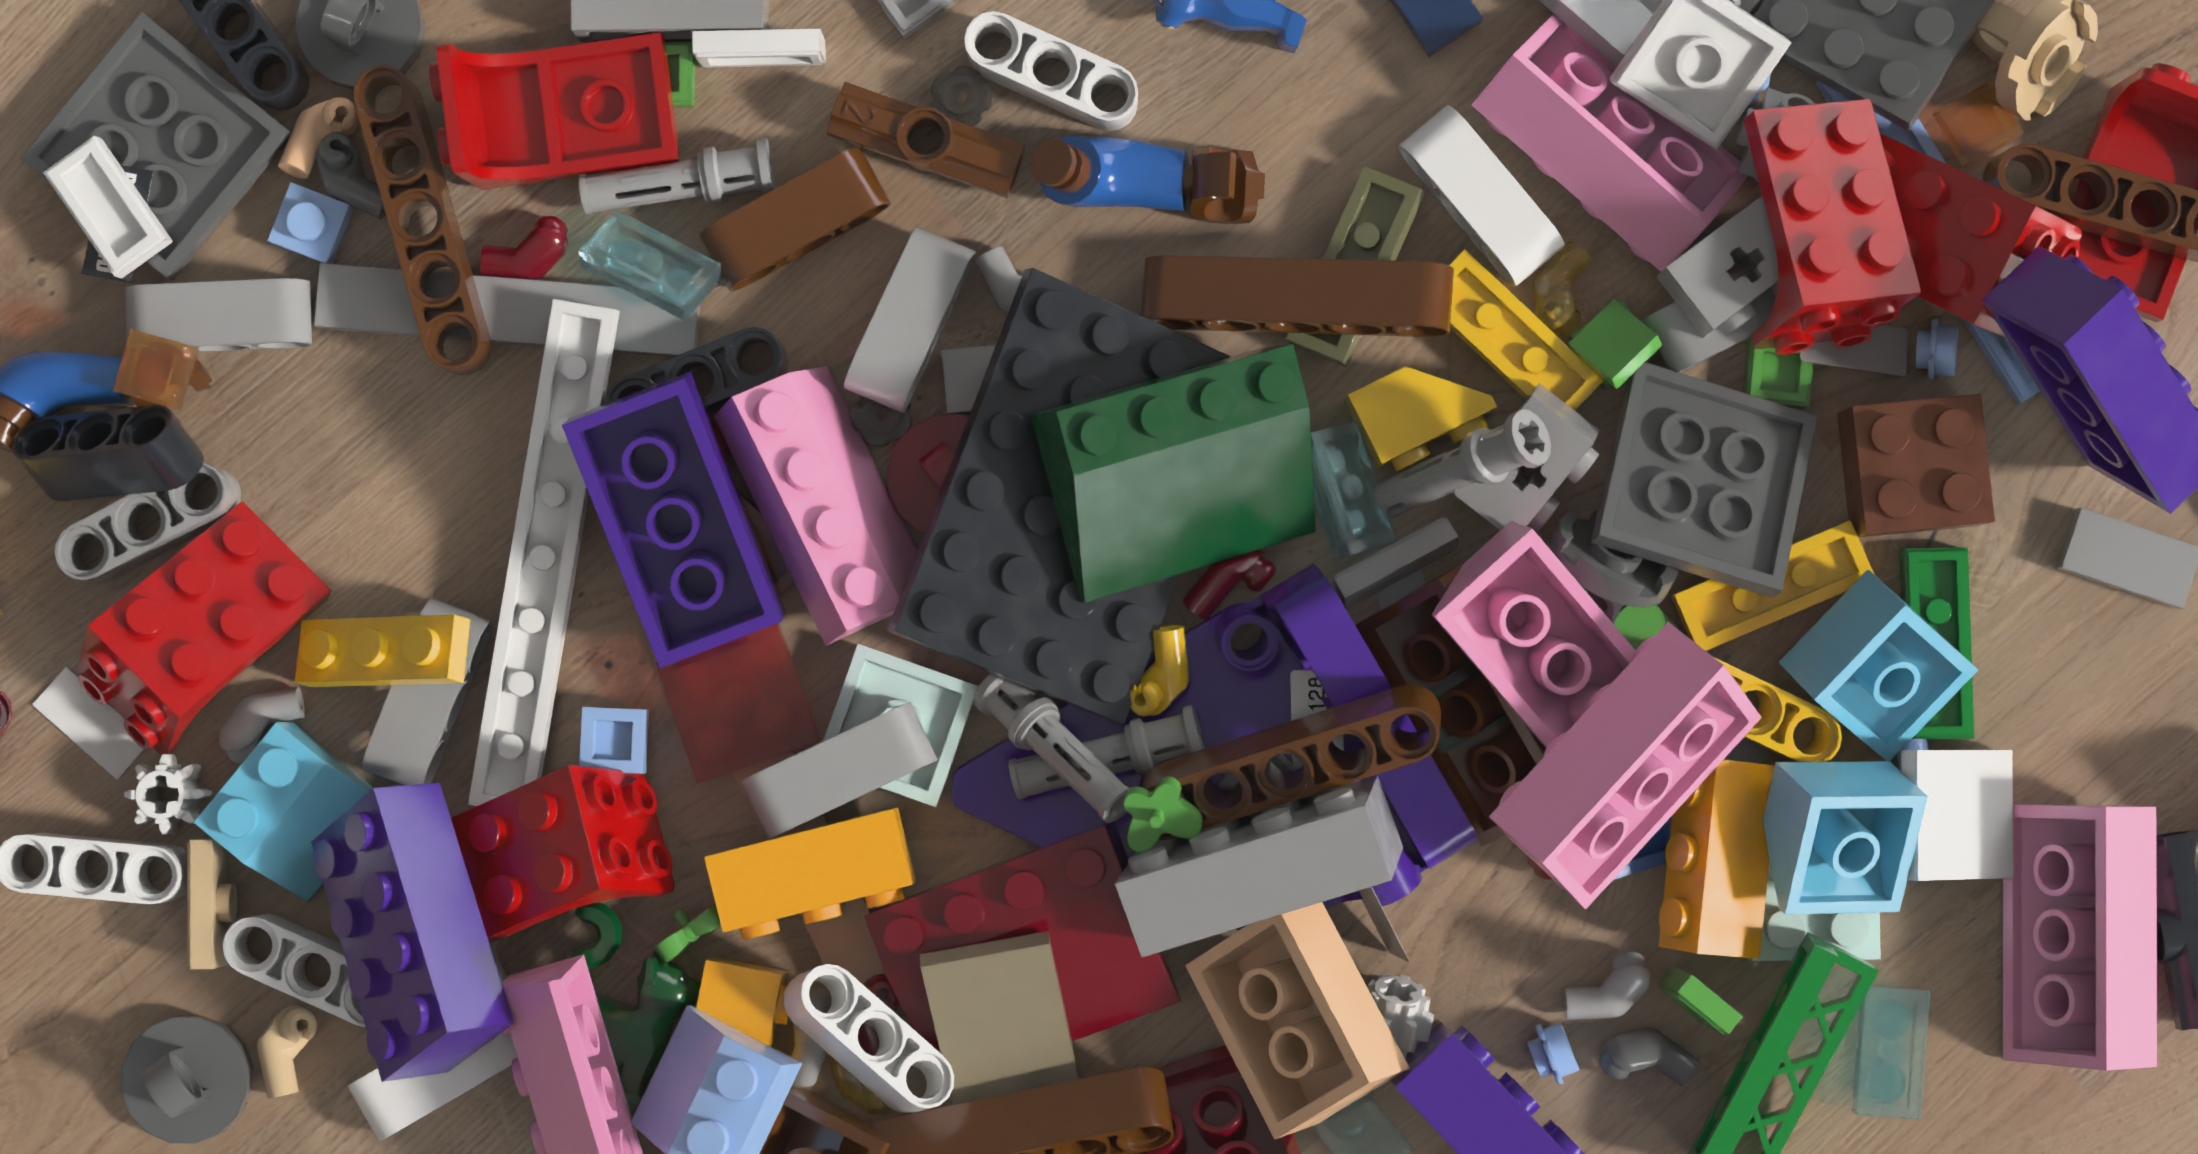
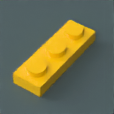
M1464 249L1449 265L1454 268L1450 328L1525 399L1540 383L1564 403L1576 410L1604 381L1467 250Z
M1848 520L1792 544L1783 590L1774 598L1712 579L1671 595V598L1688 638L1707 651L1844 593L1867 570H1870L1873 574L1874 572L1851 520Z
M455 614L302 620L294 682L308 687L464 683L470 619Z

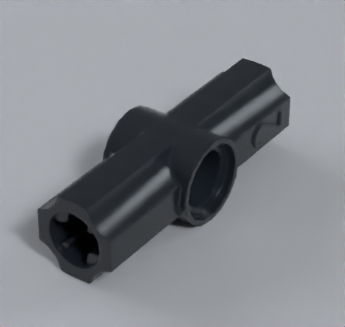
M2187 830L2156 835L2157 961L2164 966L2175 1028L2178 1030L2198 1029V830Z

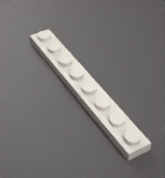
M557 299L552 301L468 805H481L542 777L589 498L588 489L562 424L570 417L597 408L605 403L620 313L616 309Z

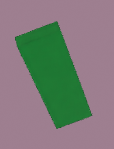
M1968 547L1899 550L1901 599L1972 663ZM1972 677L1912 739H1975Z

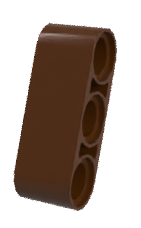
M855 147L828 159L706 227L699 234V237L728 290L733 292L757 282L865 223L887 209L891 202L862 149Z

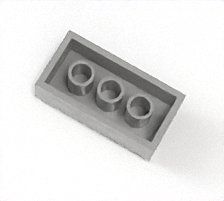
M1378 775L1326 790L1307 798L1272 807L1251 816L1237 818L1202 829L1193 838L1186 839L1180 837L1158 840L1150 850L1135 852L1128 859V865L1118 878L1115 886L1141 957H1146L1391 881L1402 853L1403 845Z

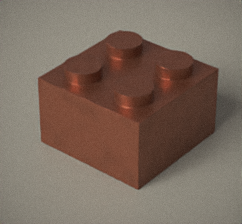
M1981 394L1852 406L1837 413L1848 520H1851L1858 538L1975 527L1995 522Z

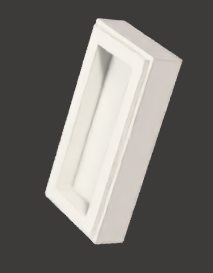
M821 29L692 31L693 55L703 68L814 66L826 63V45Z
M94 135L43 172L115 277L122 279L173 242L101 138Z

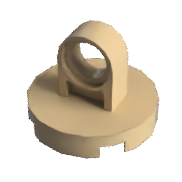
M2043 0L2027 16L2001 4H1992L1970 39L1985 55L1999 63L1995 81L1996 100L2004 110L2023 120H2031L2030 113L2036 112L2045 117L2068 98L2087 67L2086 64L2077 60L2082 51L2084 40L2086 39L2094 44L2096 42L2098 34L2097 14L2089 4L2081 0Z

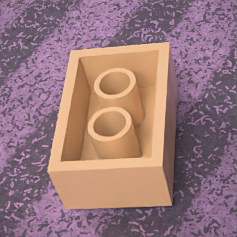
M1322 902L1249 924L1185 965L1274 1139L1320 1123L1410 1069Z

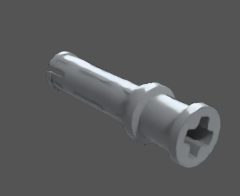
M767 138L757 139L754 147L717 152L714 146L704 147L703 151L697 153V158L643 165L594 174H579L580 197L586 215L593 214V212L651 205L704 196L706 202L711 201L712 204H718L723 202L724 196L763 191L766 194L776 188L774 166Z
M1521 409L1509 415L1505 424L1491 430L1480 427L1469 432L1458 448L1416 464L1400 473L1398 472L1378 480L1374 490L1376 502L1382 511L1389 508L1387 516L1397 517L1412 510V508L1441 498L1469 484L1478 482L1484 485H1495L1506 479L1511 470L1521 466L1535 468L1547 462L1551 455L1549 433L1538 415L1530 410Z
M990 673L982 681L974 695V705L982 714L993 715L1008 730V738L1017 748L1024 750L1033 749L1065 783L1070 785L1099 813V816L1106 823L1118 820L1127 812L1124 807V800L1130 788L1125 786L1092 751L1086 748L1060 723V714L1056 704L1048 698H1039L1030 688ZM1002 690L1004 693L999 696L998 691ZM1015 703H1016V704L1018 705V707H1019L1018 710H1016V709L1014 708V704H1015ZM1067 754L1091 776L1090 780L1066 759Z
M1193 705L1184 706L1182 713L1179 715L1144 723L1140 718L1130 720V724L1125 725V732L1082 742L1113 774L1135 769L1136 774L1144 775L1147 769L1158 763L1206 748L1199 719ZM1038 754L1009 760L1010 777L1015 794L1019 800L1025 799L1027 796L1070 786ZM1067 754L1066 759L1090 780L1091 776Z

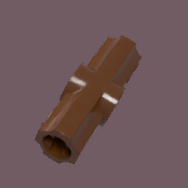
M844 82L841 91L838 93L827 129V135L907 163L909 167L918 172L935 173L1007 199L1014 186L1026 147L1022 143L947 118L944 113L935 108L916 107L848 82ZM923 126H933L944 135L941 147L936 152L928 155L918 154L909 147L911 135L915 130Z

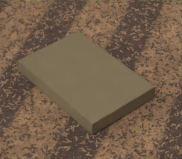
M1048 931L920 954V968L940 1053L950 1063L954 1074V1086L950 1094L953 1105L1080 1079Z

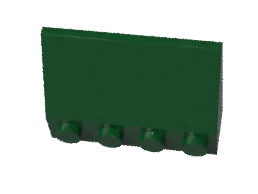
M1293 344L1260 348L1031 414L1080 602L1092 601L1316 532L1310 412Z

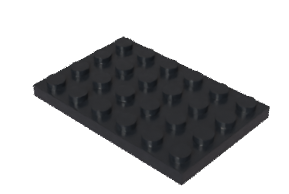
M1035 268L1025 269L887 631L1111 722L1125 724L1132 705L1130 691L1134 684L1138 689L1154 646L1153 630H1159L1180 574L1085 603L1080 602L1031 414L1232 356Z

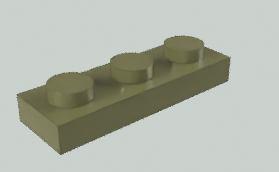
M1364 166L1322 259L1395 261L1424 199L1425 194L1423 190ZM1288 333L1286 340L1296 347L1347 367L1362 335Z

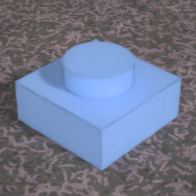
M290 182L267 241L315 261L333 264L355 208L347 203Z
M582 707L579 766L622 770L623 773L645 774L647 769L649 710Z

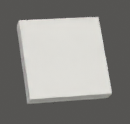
M1662 0L1609 79L1612 84L1717 150L1791 45V42L1788 38L1729 0Z
M1901 750V772L1928 795L1907 880L2014 878L2012 750Z

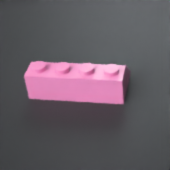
M1553 14L1511 56L1471 106L1485 117L1493 130L1507 136L1531 157L1536 167L1542 173L1556 179L1573 194L1591 216L1602 220L1623 238L1635 255L1642 260L1650 262L1662 272L1710 224L1747 179L1748 175L1739 172L1740 161L1722 145L1717 150L1612 84L1609 78L1616 67Z
M823 366L789 372L731 397L713 417L825 645L827 646L893 615L918 550L889 495V491L828 367Z
M1513 521L1509 522L1462 565L1432 613L1434 619L1545 748L1548 747L1554 738L1562 733H1566L1587 711L1589 703L1596 692L1602 687L1611 684L1632 662L1636 651L1532 528Z
M1667 622L1655 636L1647 638L1640 644L1634 653L1632 662L1611 684L1602 687L1596 692L1589 703L1587 711L1566 733L1558 735L1551 741L1545 750L1544 757L1522 781L1516 782L1506 790L1499 806L1489 817L1515 845L1584 909H1587L1762 717L1725 666Z
M2013 804L2014 878H2003V1060L2105 1071L2157 1067L2156 807Z
M584 954L509 975L502 982V986L514 1024L502 1033L504 1035L511 1033L518 1058L512 1060L514 1081L522 1097L529 1095L536 1120L531 1121L530 1129L536 1153L643 1154L636 1129L631 1124V1112Z

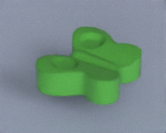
M1168 776L1163 778L1156 785L1154 791L1151 792L1137 786L1131 787L1127 791L1124 807L1133 817L1127 836L1128 845L1132 850L1136 852L1150 850L1161 834L1169 833L1188 839L1197 836L1201 831L1203 816L1193 804L1180 796L1182 788L1180 782L1174 777Z
M716 905L707 909L692 921L683 908L676 911L672 916L681 929L664 939L653 949L664 964L682 956L701 935L712 933L722 928Z

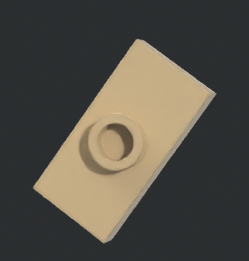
M213 838L190 840V843H187V966H190V969H215L228 965V961L224 957L223 941L228 931V922H234L237 916V889L234 883L228 884V851Z

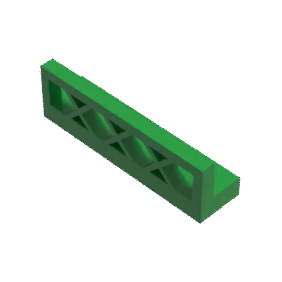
M1807 932L1688 1154H1732L1743 1133L1757 1129L1763 1147L1761 1154H1780L1874 982L1879 969L1861 958ZM1835 963L1858 974L1846 996L1820 1003L1818 994ZM1838 1011L1828 1028L1825 1014ZM1817 1017L1823 1035V1040L1817 1051L1790 1060L1788 1049L1805 1020ZM1807 1067L1798 1084L1794 1071ZM1787 1073L1793 1095L1786 1108L1760 1115L1758 1105L1773 1077ZM1777 1123L1768 1140L1764 1126Z

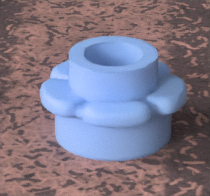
M1934 318L1931 322L1930 331L1918 330L1916 368L1928 369V378L1932 381H1935L1936 376L1955 377L1958 326L1939 325V318Z
M1561 1022L1544 1029L1540 1023L1536 1025L1538 1038L1527 1042L1541 1078L1553 1074L1557 1084H1564L1562 1077L1580 1071Z

